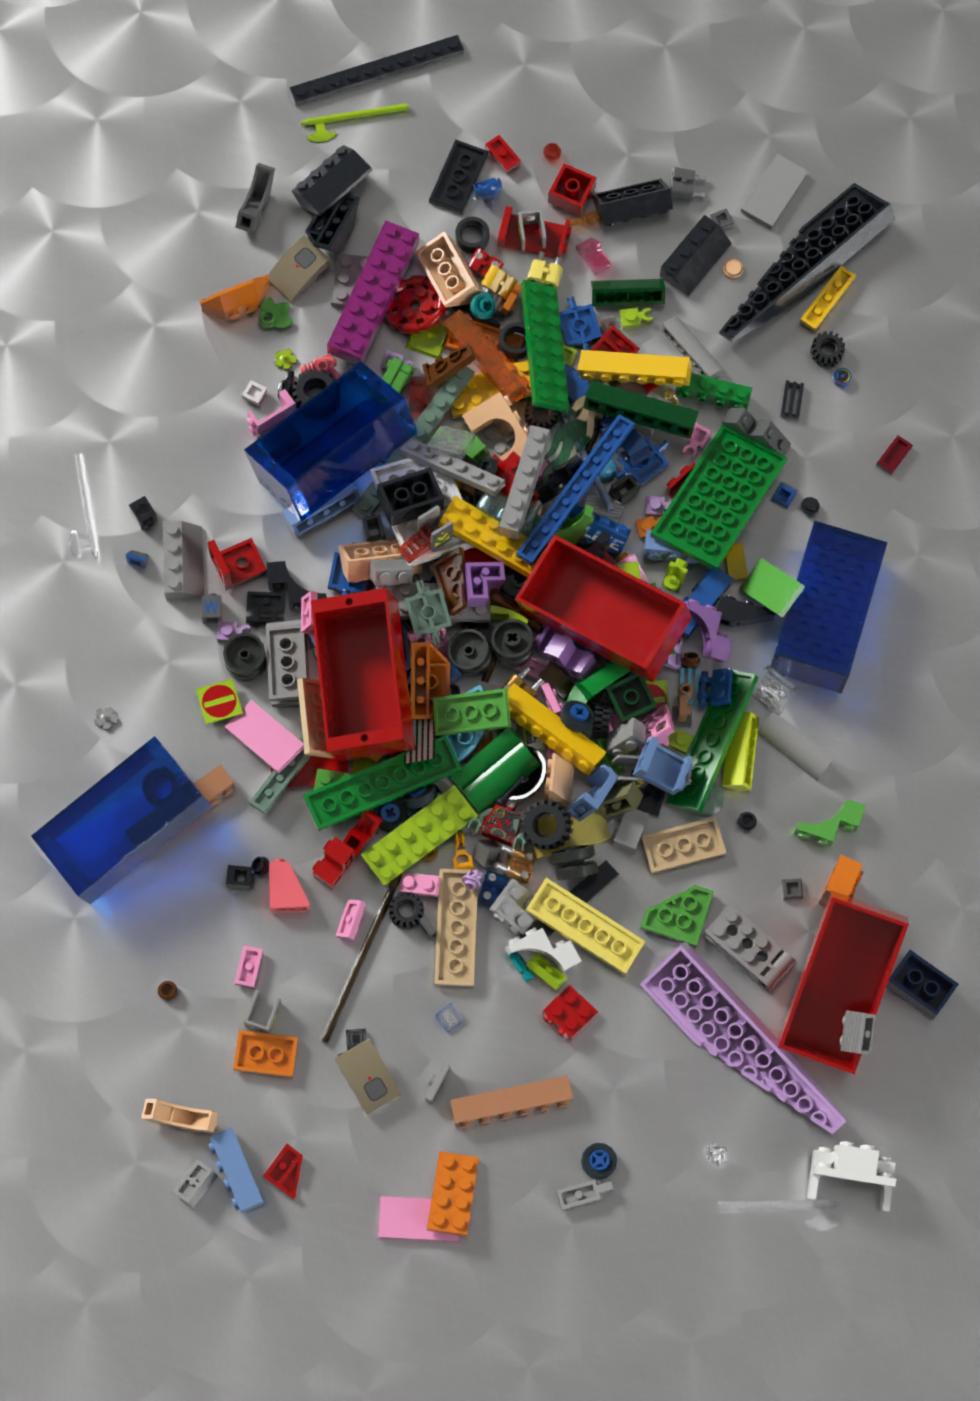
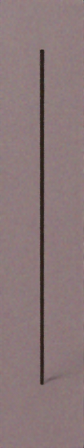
M614 380L612 386L620 387L622 382ZM600 420L596 421L592 438L588 439L584 449L587 455L591 453L601 429ZM494 653L492 664L484 672L481 681L486 683L489 682L498 662ZM435 786L436 791H437V794H438V793L440 792V790ZM402 874L393 879L387 889L321 1037V1041L324 1043H328Z

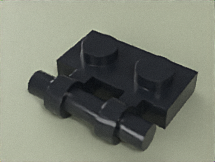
M247 591L246 610L247 612H254V616H246V624L259 626L260 624L284 621V617H277V613H285V592ZM260 612H271V617H260Z

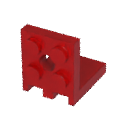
M252 538L222 551L219 550L215 540L207 542L211 561H213L225 590L267 573V569ZM239 559H246L247 564L241 567L237 565V561Z

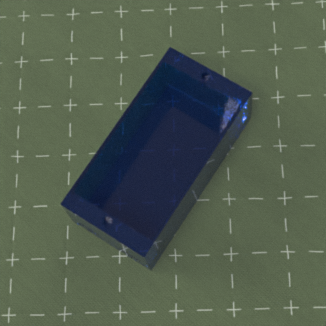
M360 361L245 448L244 452L259 483L302 522L417 434L418 430L405 398Z
M154 736L32 834L31 837L76 895L87 903L92 904L213 805L169 750Z

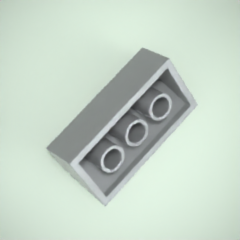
M163 521L166 600L202 599V596H204L202 526L185 521Z

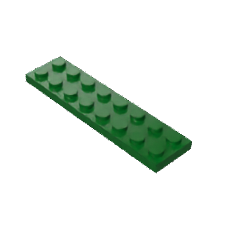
M523 280L521 283L532 406L567 412L569 410L557 289L554 286Z
M733 670L731 704L713 707L709 702L686 757L689 755L693 757L690 777L692 782L690 785L685 786L682 791L674 795L670 794L666 802L668 806L702 813L759 679L756 674Z
M446 735L435 739V759L404 764V755L410 752L406 751L304 794L303 798L318 831L461 771L462 768Z

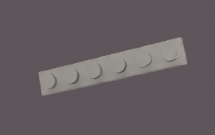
M409 438L400 448L401 455L494 497L505 486V479L413 438Z

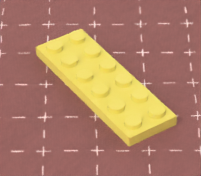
M545 878L525 910L528 914L623 975L627 973L645 943L643 939L548 878Z

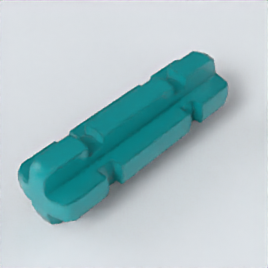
M518 951L509 955L506 952L507 956L512 959L511 962L518 972L522 973V978L525 982L532 980L534 974L531 969H528L522 956L518 955Z

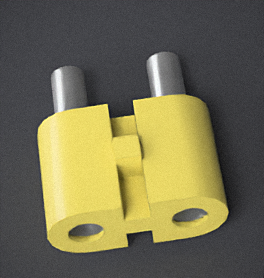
M540 251L537 259L532 261L527 280L554 286L557 289L563 268L560 266L562 257L557 256L555 263L547 265L546 261H543L545 253Z

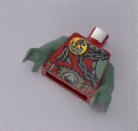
M507 799L504 807L496 804L494 808H488L480 813L478 817L470 820L467 828L474 827V833H478L479 830V835L500 844L502 843L513 849L515 846H520L521 851L524 850L526 836L522 833L523 826H521V821H524L521 820V814L515 812L518 805L516 801Z

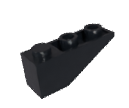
M721 596L717 611L722 612L720 624L731 628L773 621L776 614L765 606L758 607L749 601L741 602L732 596Z

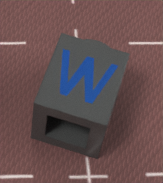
M209 593L206 596H202L203 623H218V621H222L221 595Z

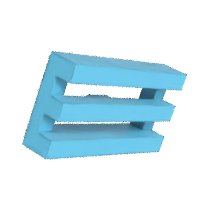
M680 667L679 686L684 683V674H688L687 683L690 685L692 674H695L694 702H690V698L687 704L697 707L700 669H684Z

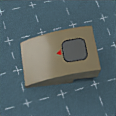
M304 235L283 255L269 272L270 284L292 303L317 281V277L330 266V258L319 248L314 247Z
M369 1038L334 1058L367 1115L401 1095L391 1074Z

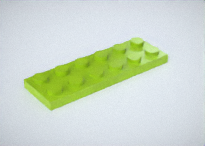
M454 785L363 852L361 856L382 885L385 886L469 824L470 820L478 817V815Z

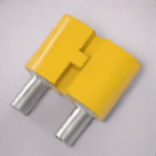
M491 265L481 282L483 286L482 292L490 290L497 295L495 309H498L502 300H507L518 281L500 268Z

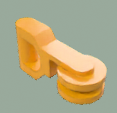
M463 831L461 835H458L457 832L455 833L456 836H454L456 855L453 857V869L472 870V856L466 853V849L457 850L459 844L465 847ZM460 855H465L468 857V862L457 863V858Z

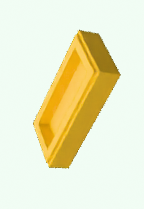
M734 543L725 557L727 574L734 578L733 581H743L748 577L743 543Z

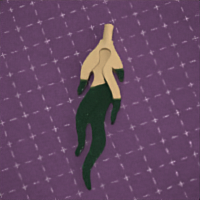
M586 395L573 403L564 419L574 415L577 410H580V414L575 419L561 426L554 434L550 450L544 459L555 454L560 442L563 441V445L558 457L545 467L542 473V485L546 484L548 476L553 470L568 462L576 442L583 437L582 442L576 448L578 453L591 440L594 427L600 426L603 414L583 408Z

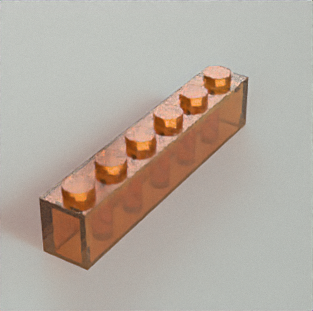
M458 310L442 322L444 331L459 348L467 344L471 345L476 356L473 363L503 396H508L512 406L530 393L528 386L530 383L524 375L520 376L516 366L513 363L509 364L505 354L501 350L498 352L494 342L484 336L482 329L473 324L471 317L467 313L464 314L461 310Z

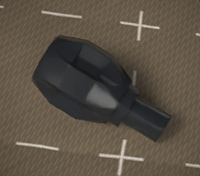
M288 370L284 380L279 383V400V392L286 389L291 398L293 397L292 388L295 373L292 370Z

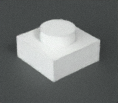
M250 380L242 394V398L259 406L267 393V388Z

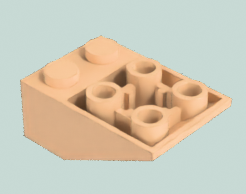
M553 753L552 759H548L544 800L557 802L567 807L571 803L574 766L556 753Z

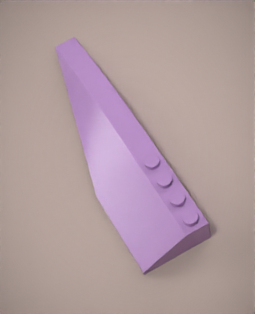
M687 942L682 943L640 984L695 1044L702 1046L710 1054L726 1062L725 1064L734 1067L742 1075L766 1091H770L778 1099L788 1103L798 1112L805 1114L831 1134L847 1121L791 1053L778 1047L779 1040Z

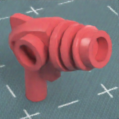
M331 353L324 357L315 358L314 363L311 360L310 363H307V366L306 364L300 366L302 374H305V371L308 369L311 372L313 368H317V371L323 369L325 373L330 372L332 377L336 378L337 383L343 380L335 370L337 360Z

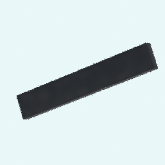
M605 860L598 866V873L588 875L570 893L588 903L616 879L619 873ZM539 920L535 921L526 930L527 932L535 927L537 930L543 928L547 937L555 932V930ZM525 933L523 935H519L520 939L526 937Z

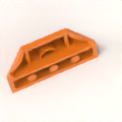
M267 274L251 279L200 300L201 311L223 320L237 319L244 313L256 311L257 308H260L270 287L269 276Z
M411 642L412 719H431L434 716L432 698L450 695V662L431 642Z

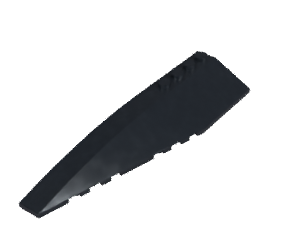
M853 183L798 231L799 235L790 241L789 248L786 251H782L779 255L780 259L771 265L757 283L758 287L755 291L752 290L749 293L747 301L744 304L741 303L736 315L730 317L719 331V334L728 341L733 342L775 317L815 288L895 220L891 204Z

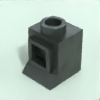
M627 474L611 484L608 494L613 500H617L623 505L638 495L640 486L635 478ZM626 488L628 491L622 495L620 490Z
M380 514L368 515L362 518L366 542L386 540ZM378 528L379 534L370 536L369 530Z

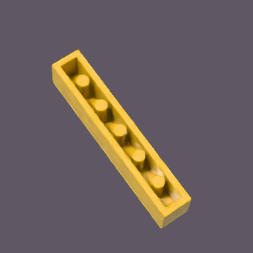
M581 350L578 372L580 377L585 380L601 379L605 382L616 380L622 383L630 381L639 384L655 383L660 386L671 384L676 387H682L683 385L689 386L693 365L690 357Z
M515 683L508 689L510 718L589 776L600 764L606 751L581 732H575L565 727L558 715Z

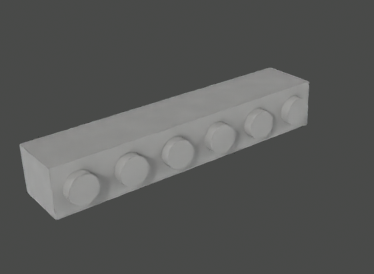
M533 425L530 427L499 525L500 536L519 540L550 442L549 429Z

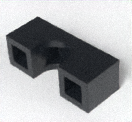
M577 454L552 469V474L536 483L534 490L540 495L538 500L542 504L558 496V491L568 484L580 468L583 461Z

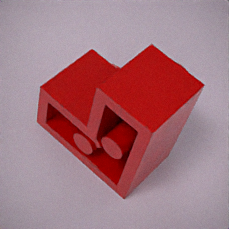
M334 837L332 841L328 840L323 848L325 850L324 858L321 861L318 860L312 868L314 870L313 877L331 890H333L355 861L354 849L337 837Z

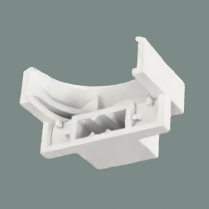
M845 1141L835 1145L832 1152L831 1148L819 1147V1150H813L807 1199L816 1200L819 1179L821 1175L839 1179L880 1184V1211L889 1212L892 1187L896 1186V1178H894L896 1163L891 1162V1158L880 1157L879 1151L874 1150L875 1146L860 1145V1148L854 1147L855 1143Z

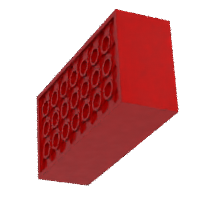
M556 535L551 539L515 598L523 614L562 635L569 636L573 641L652 683L692 619L685 602Z
M831 891L779 1036V1048L855 1075L862 1054L840 1051V1037L843 1035L844 1028L842 1023L843 1017L846 1014V1010L874 1014L876 1016L909 926L908 917Z

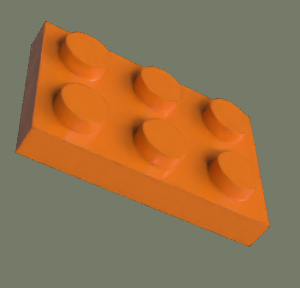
M239 1030L233 1070L293 1078L298 1037Z

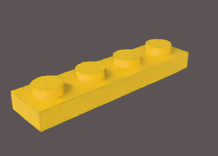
M840 266L802 316L800 323L815 332L853 282L856 275Z

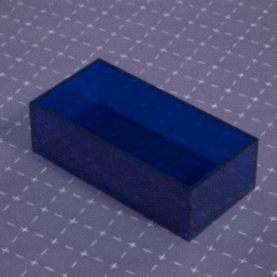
M814 520L796 580L803 584L805 588L785 614L769 672L842 694L850 675L888 542Z

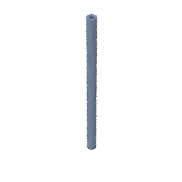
M558 411L584 462L588 455L567 413ZM598 476L594 481V485L607 511L612 512L615 508Z

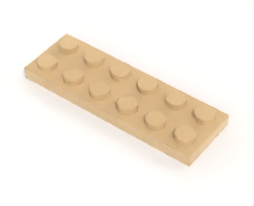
M440 869L439 871L441 882L438 893L434 985L474 987L478 889L472 890L464 886L462 878L464 875H467L469 870Z

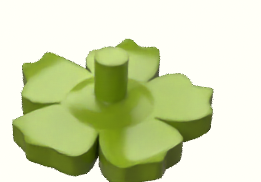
M289 348L284 349L283 353L280 350L275 352V359H277L274 361L275 366L279 368L283 366L284 370H289L292 364L296 363L297 358L292 355V350Z

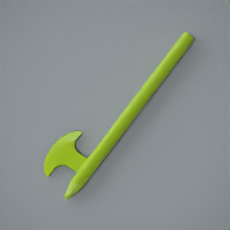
M408 103L313 117L301 121L300 124L315 125L316 132L313 135L306 136L308 140L312 142H325L334 138L336 132L326 131L324 123L407 111L409 107Z

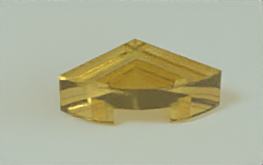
M670 387L666 389L663 398L669 400L670 403L680 406V402Z

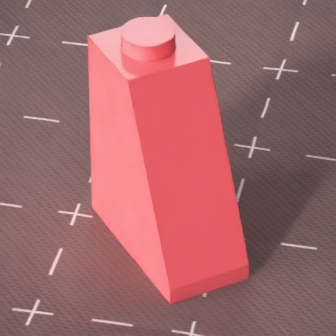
M275 859L273 862H269L271 912L310 911V903L289 861Z

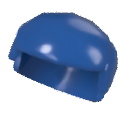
M491 178L473 184L480 198L491 199L501 192L502 182L500 178L498 180Z

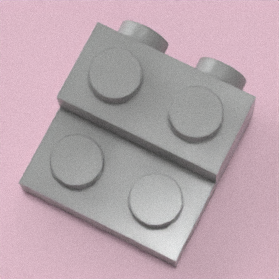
M511 879L489 911L494 914L493 918L500 923L504 922L508 926L507 930L514 935H523L534 921L533 916L525 912L534 895L515 879Z

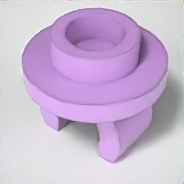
M478 869L475 870V873L469 870L467 875H464L462 878L464 886L472 890L480 888L481 882L479 880L482 878L483 873Z

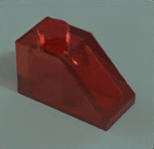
M412 376L410 379L409 412H423L428 405L429 387L425 377Z

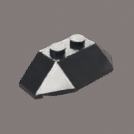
M345 194L322 216L315 214L305 230V235L314 247L328 251H340L354 226L360 198Z

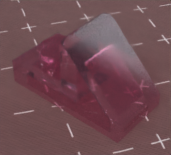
M589 238L576 245L575 248L596 276L610 268L611 263L601 250V242Z

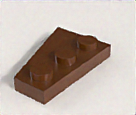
M467 344L452 351L444 359L442 357L436 358L433 364L425 363L422 365L427 386L431 390L441 386L444 381L451 376H455L461 369L470 365L476 359L471 345Z
M458 547L431 565L439 589L442 588L448 613L451 616L467 608L464 548Z

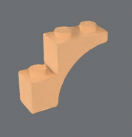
M146 1099L141 1119L159 1125H172L190 1132L214 1133L218 1113L184 1107L158 1099Z

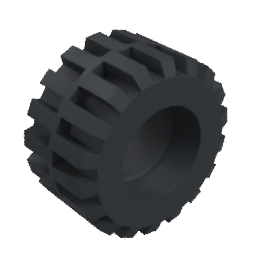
M313 368V371L310 372L308 369L305 371V374H299V379H295L292 388L293 401L296 404V408H298V412L300 414L304 413L305 418L311 416V420H315L316 417H319V420H321L323 416L329 417L331 416L330 412L334 413L340 400L339 386L336 378L332 377L330 372L325 373L323 369L317 371V368ZM315 388L322 389L327 393L320 400H311L306 396L309 390Z
M543 800L534 803L532 807L526 809L527 813L523 814L524 822L521 821V826H523L522 833L525 834V839L532 846L544 850L557 849L559 846H563L566 840L570 839L569 835L573 832V829H571L573 820H571L570 817L572 816L567 812L565 806L557 802ZM544 814H552L557 820V829L550 837H544L538 831V821Z

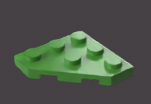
M694 885L682 893L647 908L640 929L682 943L687 942L689 945L696 947L714 891Z

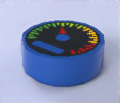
M838 368L833 374V382L839 387L847 386L852 378L851 372L846 368Z

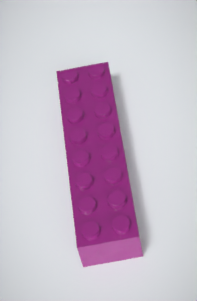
M385 220L327 343L328 354L331 353L335 357L362 367L418 247L419 233Z

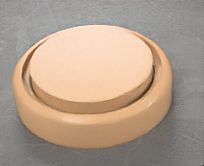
M728 259L723 264L722 270L727 278L737 279L743 274L744 266L738 259Z

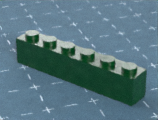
M592 380L583 406L584 409L615 418L620 414L635 424L687 439L692 437L699 411Z

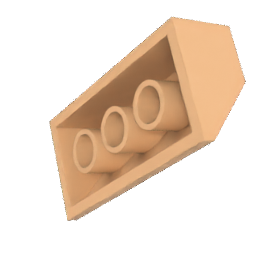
M445 231L415 251L445 307L470 304L472 297L476 293L482 292L454 240Z
M397 538L338 545L343 574L348 582L357 583L361 580H372L369 576L370 561L405 559ZM422 563L412 566L413 575L422 573Z

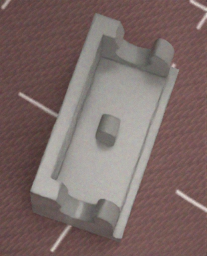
M197 1159L173 1193L194 1209L218 1175Z

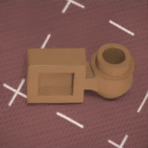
M683 683L678 687L677 692L679 696L678 722H686L687 715L691 714V704H687V702L693 695V687L688 683Z

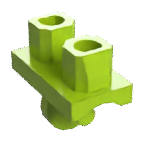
M677 558L675 563L670 562L662 585L667 590L677 593L681 590L688 571L686 569L688 564L686 561Z

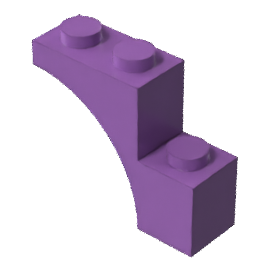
M689 599V601H685L692 618L698 624L703 636L704 649L702 657L719 663L727 662L733 640L728 639L726 634L717 632L722 612L716 611V607L711 605H699L700 602L697 600Z

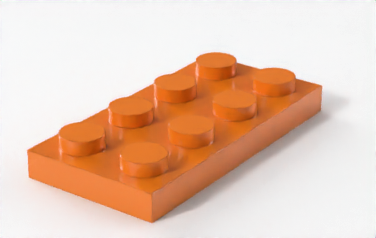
M439 1151L427 1231L467 1237L479 1157Z

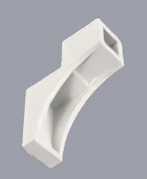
M535 927L525 932L526 937L520 939L517 936L508 941L509 945L505 947L508 955L517 951H534L543 954L555 963L561 972L581 962L571 940L565 943L563 939L555 943L553 949L543 928L537 930Z

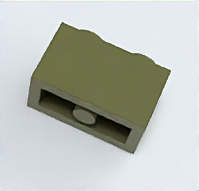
M634 781L614 786L610 789L598 809L604 819L630 812L638 808L643 794Z

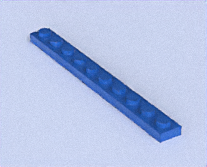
M620 414L616 417L516 553L517 558L531 566L534 565L553 536L556 535L635 427L634 422Z

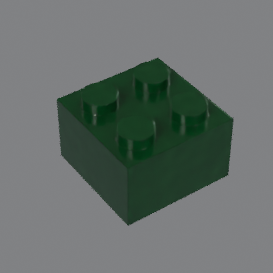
M633 674L606 687V694L621 724L626 723L631 718L638 719L657 709V704L644 678L637 674Z

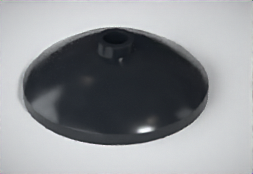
M527 746L541 765L527 776L528 779L525 783H521L506 798L508 800L522 801L532 797L541 789L546 780L547 762L544 756L533 747Z

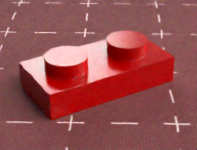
M500 135L485 144L487 151H489L506 173L521 164L519 157Z

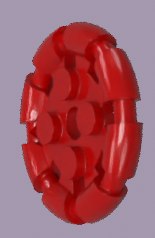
M413 275L409 279H402L395 296L398 295V300L393 298L385 319L395 330L399 329L405 334H419L420 331L426 329L428 331L435 327L441 321L442 315H445L447 307L444 306L428 276ZM413 285L414 288L407 290L406 287ZM414 303H420L418 308H411Z

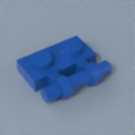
M730 667L713 670L712 677H708L707 671L701 672V677L699 678L700 692L697 694L699 707L705 708L708 701H710L713 707L731 704L733 670ZM709 686H711V692H707Z

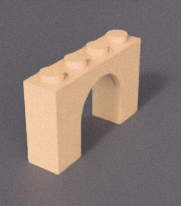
M499 392L462 415V417L474 434L495 422H505L513 427L515 442L507 453L499 457L503 461L512 451L516 452L520 457L522 456L529 431L526 426L522 428L519 421L522 419L517 411L513 412L510 405L512 403L508 396H503Z

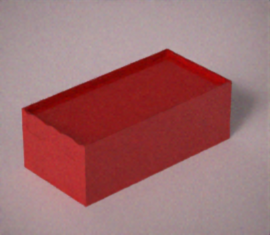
M387 588L311 600L327 752L342 762L416 750L398 600Z

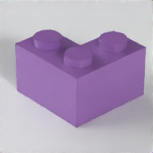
M503 562L465 564L467 607H484L489 598L488 589H499L502 587L505 581Z
M555 633L543 651L549 661L556 664L566 675L581 681L591 676L598 666L594 654L588 650H579L569 636L565 634L561 636Z

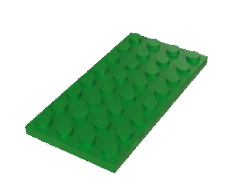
M722 424L652 530L650 537L717 571L783 469L788 457Z

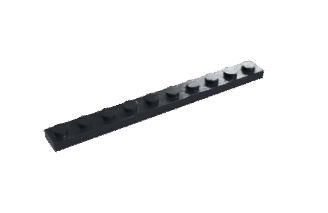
M458 35L451 36L289 87L295 106L462 54L464 53V48Z

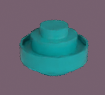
M487 292L476 293L470 303L472 314L478 319L492 317L496 308L493 296Z

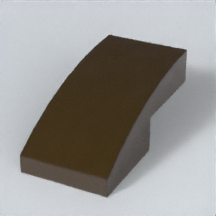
M550 662L538 677L545 681V683H549L550 687L555 689L557 696L566 703L574 683L556 664Z

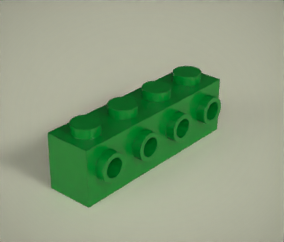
M691 373L689 386L676 387L674 396L728 409L734 407L746 408L747 410L752 387Z

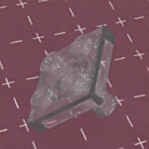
M439 426L426 446V453L462 460L475 441V433L447 426Z
M767 665L759 676L751 696L768 710L774 711L780 716L798 688L788 681L787 678H784L785 676H782Z

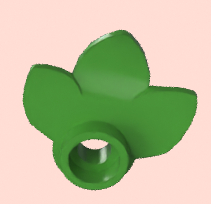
M268 297L261 304L262 312L258 317L259 324L264 328L274 326L279 329L290 326L293 322L287 316L290 304L288 302L275 304L272 298ZM266 318L271 319L269 322L264 321Z

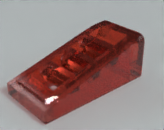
M429 524L425 525L397 548L408 563H411L431 549V539L429 540L426 535L431 538V533L434 532L433 528ZM420 539L425 542L424 545L419 541ZM414 543L418 546V550L413 546ZM408 547L413 552L412 555L406 550Z

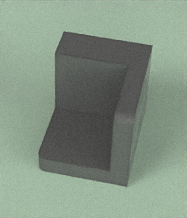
M477 840L472 858L483 867H494L496 862L502 863L504 852L499 850L500 845L493 840Z

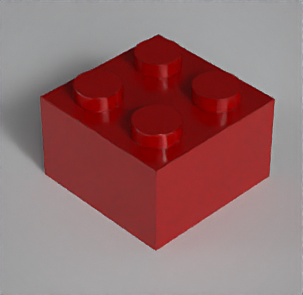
M564 163L548 192V203L581 217L596 188L597 177Z

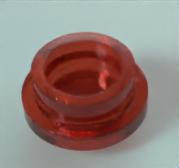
M549 143L544 147L543 155L547 160L555 161L561 156V149L557 144Z

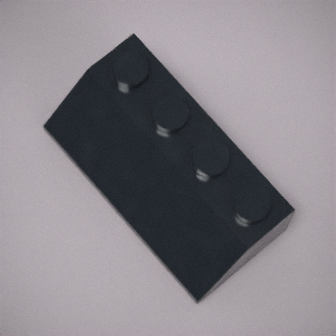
M343 145L333 155L325 159L307 178L299 182L292 190V193L301 208L322 216L373 169L354 149Z
M661 178L592 194L599 221L605 226H613L616 222L620 221L630 222L633 218L638 217L647 218L655 213L665 214L668 210L673 209L670 188Z
M704 215L663 263L659 276L689 297L732 243L720 225Z

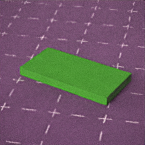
M761 558L739 589L783 618L805 586Z
M507 688L432 698L435 736L437 737L511 727Z

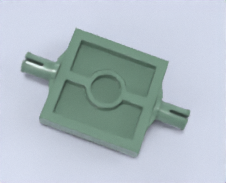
M420 580V583L416 581L419 593L404 599L414 636L423 633L430 634L433 645L441 643L438 631L452 626L442 588L429 591L425 589L423 580Z

